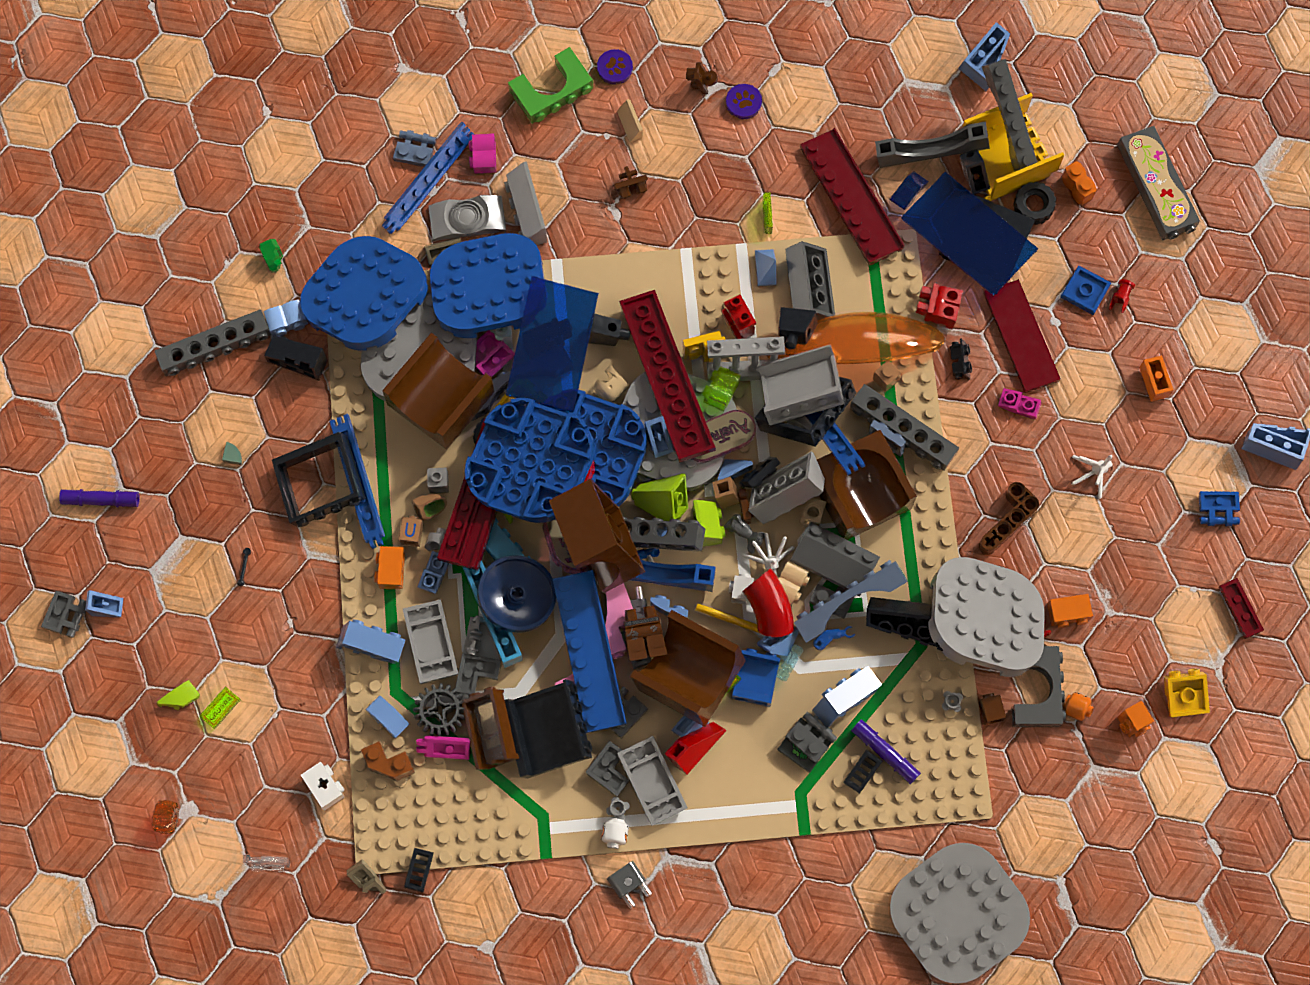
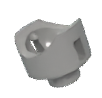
M437 528L436 533L430 532L425 549L428 551L440 550L446 529Z

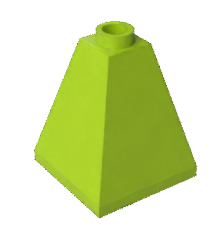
M681 473L639 484L636 489L632 490L631 498L637 507L663 521H670V519L679 520L688 509L686 474Z

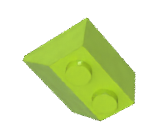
M693 500L694 520L700 522L706 529L703 547L722 544L723 537H725L724 526H720L719 519H722L720 507L717 508L716 502Z

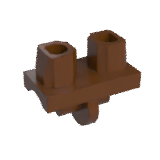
M696 62L695 68H687L686 79L691 81L692 89H700L702 94H708L707 86H713L718 81L716 72L712 70L706 71L702 62Z
M628 166L624 167L625 173L618 175L620 180L624 178L627 180L613 185L614 190H617L620 198L623 199L631 196L628 186L635 185L637 194L646 192V181L648 178L646 174L632 178L631 176L638 175L637 170L630 171Z

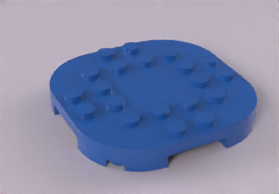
M504 233L456 243L442 251L436 257L430 269L435 315L442 329L453 333L455 337L477 338L476 333L512 325L514 330L523 328L536 320L535 316L540 311L543 312L547 303V291L540 251L531 239L520 234Z
M356 237L339 245L308 280L301 293L300 305L304 316L315 330L318 331L320 329L338 339L349 349L366 351L368 347L377 346L378 348L385 345L397 335L395 329L416 304L421 305L428 291L427 276L419 261L407 252L377 237Z
M582 390L561 391L562 393L548 397L541 405L567 414L571 412L586 423L595 444L593 459L595 472L592 480L619 507L629 496L646 453L647 436L640 417L631 408L623 404L621 406L588 395Z
M529 398L510 399L511 402L505 403L502 406L499 404L486 417L484 421L485 427L471 457L468 456L466 460L465 479L475 498L486 507L533 523L555 520L556 518L549 500L584 482L595 455L594 439L586 423L571 412L567 414L535 403L533 399Z

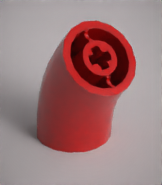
M770 568L742 592L754 611L758 632L768 637H782L792 633L794 630L793 614L785 589L777 575Z

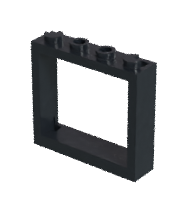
M839 377L844 404L825 409L810 430L783 422L769 425L763 407L755 416L759 430L816 447L851 399L854 398L856 391L852 380Z
M341 432L272 459L289 523L295 526L304 527L312 520L324 519L327 514L341 512L344 507L356 506L360 504V501L366 499L348 437ZM340 447L354 493L300 515L287 468Z

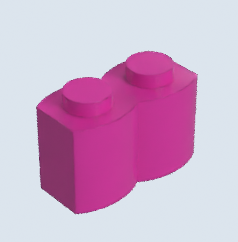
M472 135V140H469V151H473V157H469L470 168H473L474 174L495 173V135Z

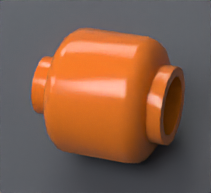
M1074 692L1072 695L1068 694L1063 704L1066 715L1079 721H1083L1086 717L1090 718L1094 707L1091 706V698Z

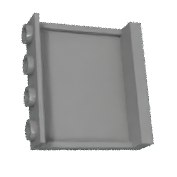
M831 345L757 366L761 376L765 400L764 413L769 425L844 404L836 358Z

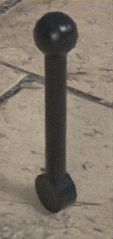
M244 548L243 550L244 560L240 579L237 581V585L240 587L245 584L243 579L248 556L251 554L250 548Z

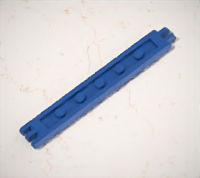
M461 122L385 215L384 219L386 221L382 224V227L387 229L389 234L401 229L466 148L469 140H472V135L475 134L470 132L468 127H465L464 122Z
M824 410L805 415V417L813 426ZM834 422L822 440L846 474L850 475L851 470L849 468L852 467L855 472L858 470L857 464L861 468L865 467V464Z
M348 414L343 415L345 422L340 416L337 418L338 425L334 419L330 420L333 434L341 432L348 437L366 498L360 501V504L356 505L355 509L364 540L374 549L377 547L375 540L378 546L383 545L382 537H385L351 419ZM337 447L351 494H353L354 492L346 469L341 448Z

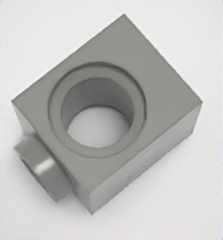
M427 468L429 493L449 492L447 468Z

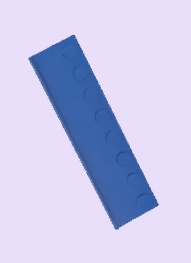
M590 570L554 578L553 583L574 681L578 691L577 695L582 706V718L587 726L586 733L627 724L594 572Z

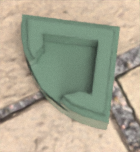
M226 442L222 458L223 462L242 465V456L238 448L232 443Z

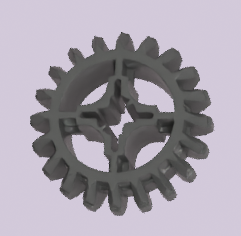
M440 683L439 689H436L433 684L431 685L432 691L429 692L428 688L424 689L425 696L419 693L418 696L422 701L415 700V704L420 707L413 708L414 712L419 713L414 718L415 720H420L417 723L419 727L424 726L423 732L426 733L430 729L431 736L435 734V731H437V736H442V731H444L446 736H449L448 730L452 729L455 733L456 729L454 726L462 727L459 720H465V716L461 714L465 710L462 707L464 701H460L463 695H456V688L450 692V685L443 689V684ZM439 696H447L455 703H443ZM433 698L434 705L425 712L427 703ZM438 702L440 706H442V708L445 707V709L442 710L443 719L438 712L435 713L436 711H438ZM453 709H456L453 719L447 723V715L453 712ZM436 717L440 719L441 725L432 724L426 718Z

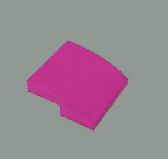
M488 330L477 340L475 369L481 375L487 373L493 377L516 354L504 341L496 340L494 333Z

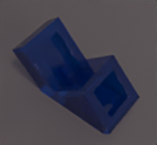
M913 171L891 196L890 201L903 210L907 209L929 181Z

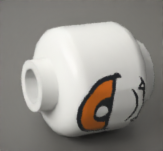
M609 818V821L603 824L601 840L607 843L608 848L619 849V845L626 844L629 827L624 824V820Z

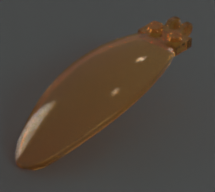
M853 312L818 320L817 327L806 345L796 344L793 350L785 347V354L778 355V359L831 345L836 358V364L884 362L937 351L945 343L946 338L935 327L911 318L880 312Z

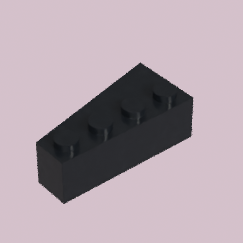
M870 597L866 613V626L889 634L893 632L901 635V638L907 640L911 638L920 641L922 645L928 646L929 644L937 647V650L943 651L937 642H933L929 632L928 621L932 616V604Z

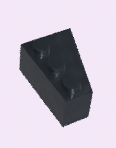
M273 336L264 355L269 363L318 381L328 362L323 348L292 341L283 336Z

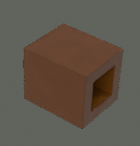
M994 693L983 695V699L979 701V707L984 725L1004 721L1006 713L1001 696H995Z

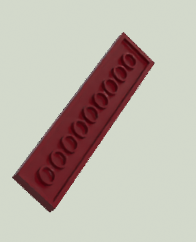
M652 290L619 301L660 413L664 417L679 463L716 451L715 444L656 291Z

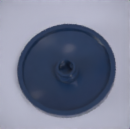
M518 555L500 558L488 566L480 579L477 593L479 606L485 617L498 628L514 633L528 632L541 626L551 615L557 598L553 578L549 571L536 560Z

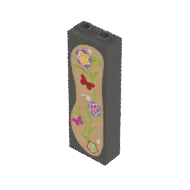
M1155 126L1121 137L1117 147L1161 239L1169 238V240H1172L1181 233L1186 232L1188 234L1195 231L1200 222L1199 217Z

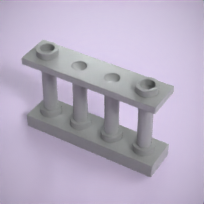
M784 337L707 341L708 358H713V363H707L708 381L761 380L757 366L779 360L778 355L785 354ZM770 355V360H759V356ZM751 356V361H740V357ZM732 357V362H721V358Z

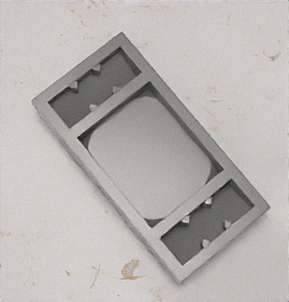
M479 195L465 200L448 199L428 206L433 241L506 231L502 196Z
M441 599L404 608V618L420 684L458 675Z
M653 736L617 753L651 826L688 808Z

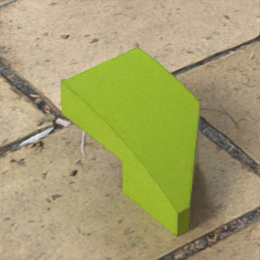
M188 680L157 701V705L160 707L162 705L173 707L175 710H179L180 707L183 708L197 700L200 694Z

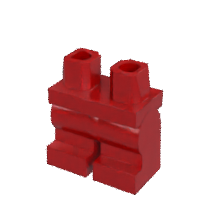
M935 283L932 288L922 286L919 298L928 300V303L919 301L915 313L925 316L924 321L946 325L945 328L953 330L963 290L939 286V284Z
M741 294L725 301V309L721 313L728 326H730L735 338L747 339L755 335L754 325H756V321Z

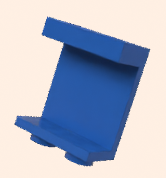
M747 648L746 651L742 650L746 661L736 676L738 680L734 685L732 699L770 707L780 658L776 654L766 652L765 655L757 653L758 651L755 649Z

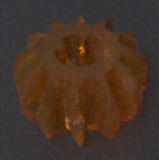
M159 800L157 802L152 817V826L155 832L161 834H172L179 818L177 803L170 800Z

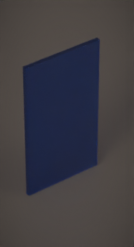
M944 172L901 217L904 222L993 296L1038 250L1034 244L947 172Z
M536 276L531 277L506 396L529 398L538 404L574 412L599 293Z

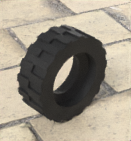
M1029 182L1026 185L1024 184L1018 190L1014 199V211L1034 219L1035 225L1042 224L1053 214L1056 206L1055 193L1044 183ZM1037 195L1042 198L1044 206L1040 211H1031L1027 208L1026 199L1029 196Z

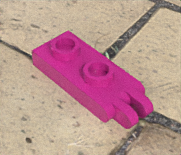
M425 736L424 739L416 740V745H418L416 752L424 753L425 757L465 760L470 758L469 738Z

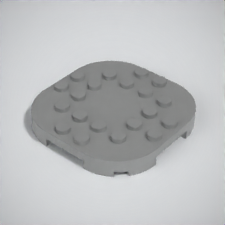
M427 293L422 304H416L395 329L397 335L392 340L378 348L377 346L368 347L361 354V371L366 385L375 396L386 401L382 390L431 332L438 337L440 343L451 355L474 372H476L477 338H459L449 331H444L439 325L433 309L432 293Z
M644 372L629 387L623 405L631 408L640 417L645 428L646 421L662 415ZM688 374L706 423L731 412H737L733 399L722 387ZM730 425V426H729V429H730L731 433L733 434V431H732L731 427L733 426L734 429H735V431H736V428H735L734 425ZM725 427L722 431L728 432V434H724L725 436H728L730 434V431H724V429L728 430V428ZM719 430L720 433H721V435H722V437H723V441H720V443H723V442H725L726 440L730 439V438H726V439H725L724 436H723L722 431ZM717 431L716 435L711 433L712 435H714V440L721 439ZM647 439L646 453L638 474L651 480H658L683 473L686 474L687 492L695 491V489L702 486H707L715 479L721 469L727 450L707 459L692 458L679 463L673 445L674 452L655 458Z
M968 557L953 558L941 566L930 584V589H933L932 616L928 621V627L933 642H937L943 649L942 653L950 660L961 665L970 662L999 670L1000 676L1004 677L1020 676L1030 670L1040 659L1044 648V604L1040 593L1031 581L1014 570Z
M956 843L939 850L903 877L895 887L891 898L890 911L892 921L901 937L931 975L948 983H966L980 977L1015 951L1022 944L1029 930L1030 913L1022 893L992 854L984 848L970 843Z

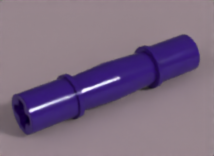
M61 489L59 501L61 505L138 507L140 495L139 492L120 490L111 492Z
M862 719L851 730L866 746L869 745L880 758L894 768L893 771H896L910 785L921 774L919 770L906 760V757L903 758L890 744L878 736V732H875Z

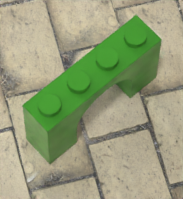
M570 47L554 56L556 66L566 79V84L560 92L553 95H543L532 87L524 74L508 82L510 93L532 124L536 121H542L550 113H556L562 106L567 103H573L579 96L587 95L593 89V79Z

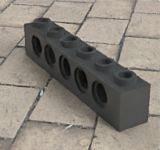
M260 309L157 349L155 354L164 375L174 376L186 368L192 369L199 363L210 362L215 357L228 355L238 348H246L255 341H264L272 334ZM248 328H253L251 333H245ZM236 335L233 340H227L229 336ZM218 342L217 346L210 347L211 343ZM195 349H200L199 353L192 354ZM177 356H183L181 360L174 361Z
M866 384L862 386L851 401L850 408H852L856 415L864 416L870 424L874 420L884 423L894 434L898 433L904 438V441H906L905 448H911L918 457L929 460L936 469L945 471L958 453V446ZM874 405L877 409L872 411L867 406ZM889 415L892 418V420L885 421L883 419V416ZM905 426L908 431L902 432L898 427ZM917 436L922 437L924 442L919 443L914 438ZM936 447L940 452L933 453L930 448Z
M623 517L627 528H631L629 533L636 548L702 551L706 529L696 520L681 522L677 519L663 521L659 518L645 520L641 517H634V519ZM649 529V532L644 535V532ZM667 530V533L662 536V533ZM685 531L684 536L680 537V534Z

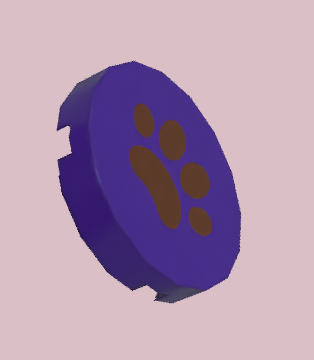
M611 49L604 52L597 62L599 77L611 85L626 82L633 72L631 57L619 49Z
M738 84L729 90L726 97V108L731 115L739 119H750L756 116L762 106V96L753 85Z

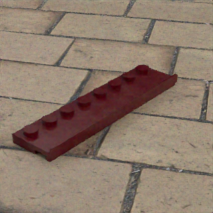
M833 128L824 134L801 143L800 149L868 265L870 266L888 258L889 255L897 251L901 252L905 246L837 130Z
M484 418V420H483V423H482V426H481V429H480V432H479V435H478L476 444H477V442H478V440H479V438H480V436H481V434H482V431H483V429H484V427H485L484 421H485L486 418ZM465 477L437 559L438 561L478 571L498 511L486 507L475 498Z

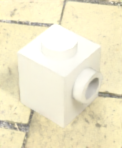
M748 574L735 575L734 581H730L729 592L732 593V603L750 605L742 591L754 582V578H750Z

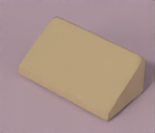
M628 99L618 109L617 113L628 140L633 142L643 137V130L631 100Z

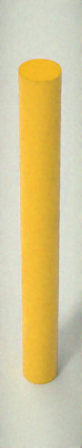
M699 603L696 606L695 611L758 632L756 623Z

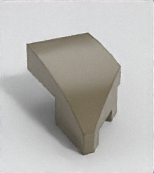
M363 859L347 870V876L359 888H362V892L368 893V890L380 891L382 894L386 892L383 883Z

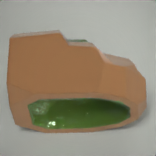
M431 493L414 499L412 504L417 516L421 520H427L439 515L447 506V500L440 494Z

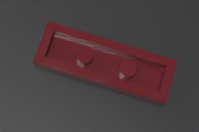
M1238 578L1220 585L1218 588L1244 638L1247 639L1263 632L1264 629Z

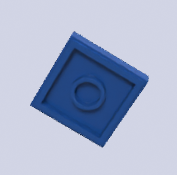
M1078 265L1060 298L1094 315L1111 282Z

